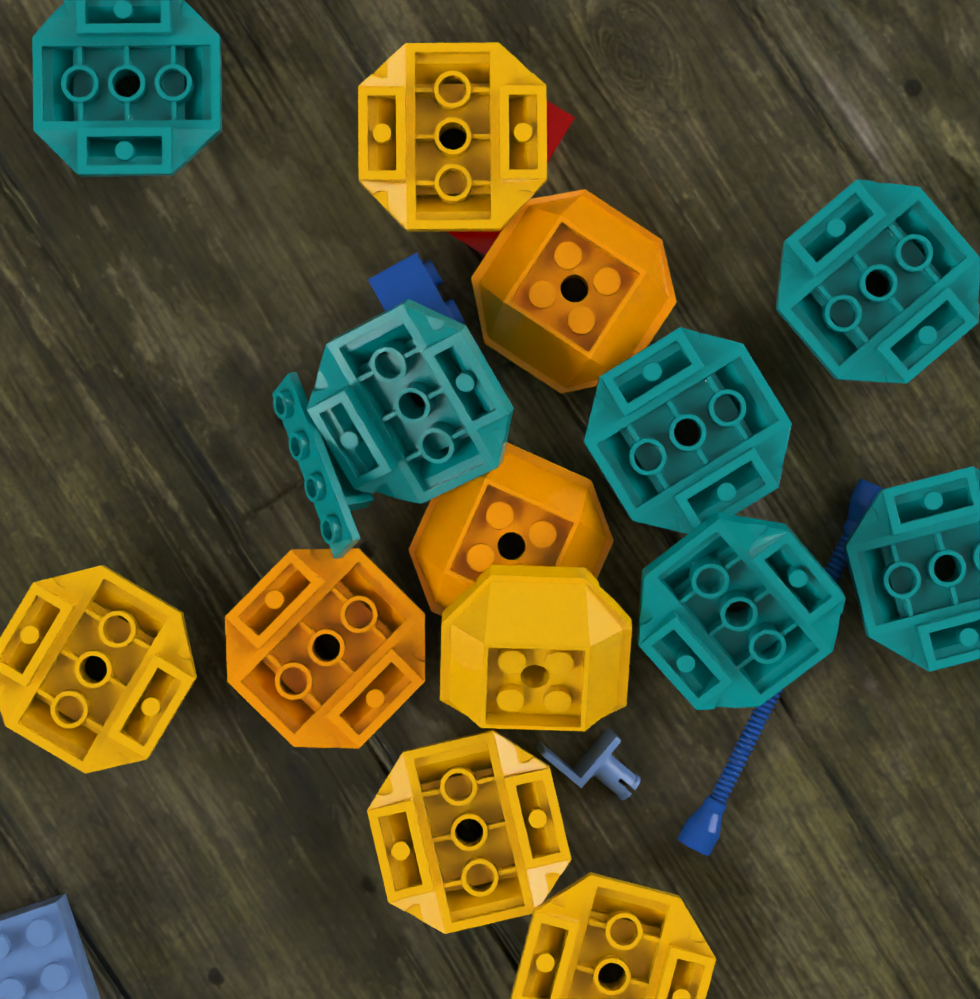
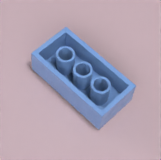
M66 893L0 915V999H101Z

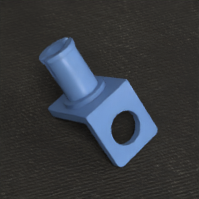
M607 728L574 768H571L540 741L535 746L544 758L580 788L591 777L595 776L613 791L620 800H625L632 793L627 790L628 788L619 779L625 781L634 790H636L641 781L637 774L630 771L612 755V752L620 744L621 739L610 728Z

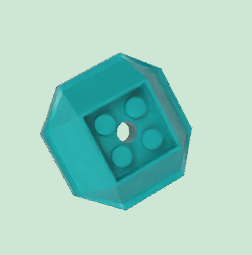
M63 0L64 3L32 37L33 131L80 177L175 176L222 132V52L220 35L185 0ZM134 75L140 78V88L137 93L130 97L119 95L118 85L124 77Z
M856 179L783 242L776 311L835 380L907 384L979 323L980 257L921 187ZM871 272L881 274L886 280L887 290L882 297L873 296L866 289L865 279Z
M410 299L332 338L326 344L315 388L311 393L307 406V412L354 490L373 494L376 491L396 499L419 504L498 468L504 459L514 410L467 326ZM410 392L420 395L426 406L416 404L412 400Z
M680 327L599 377L583 442L632 521L689 534L716 512L735 515L779 488L792 422L743 343ZM680 420H690L698 428V439L691 446H683L675 439L674 429Z
M969 466L879 490L843 546L866 636L928 672L980 659V470L974 466ZM948 555L954 562L955 570L949 579L941 581L934 573V564L939 557Z
M716 512L642 569L637 642L638 646L696 710L715 709V707H759L833 652L840 614L843 612L846 597L842 589L786 524ZM743 601L747 603L741 611H727L729 605L734 602Z

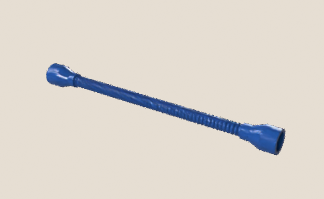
M861 478L849 498L847 520L842 527L844 536L840 537L841 541L837 542L839 546L835 547L836 552L833 551V557L829 558L831 562H827L828 567L824 568L836 583L839 582L837 578L841 577L840 573L844 572L843 567L847 566L843 546L878 491L883 489ZM783 690L779 691L761 706L752 710L753 714L749 716L751 720H747L748 725L744 726L745 730H742L743 735L739 736L740 740H737V746H734L735 751L731 752L732 756L728 758L730 761L726 762L727 767H723L724 772L720 773L722 777H718L719 782H716V788L712 789L714 793H710V796L707 795L703 804L687 818L677 838L678 841L704 855H711L720 837L722 816L727 808L726 799L729 798L728 793H732L731 788L735 787L733 783H737L738 780L736 778H739V772L743 771L741 767H745L746 764L744 762L748 761L747 756L750 757V751H753L752 746L756 745L755 741H758V736L761 735L760 730H764L763 725L767 724L765 720L769 719L768 714H772L771 709L775 708L773 704H777L776 699L780 698L779 693L781 694Z

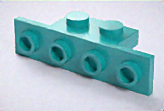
M291 372L286 375L272 393L274 411L277 417L282 419L289 438L290 453L298 461L305 480L304 488L306 495L313 502L320 519L321 535L324 541L329 544L334 559L343 558L361 539L350 511L367 508L374 499L371 493L354 490L307 412L308 400L297 372Z

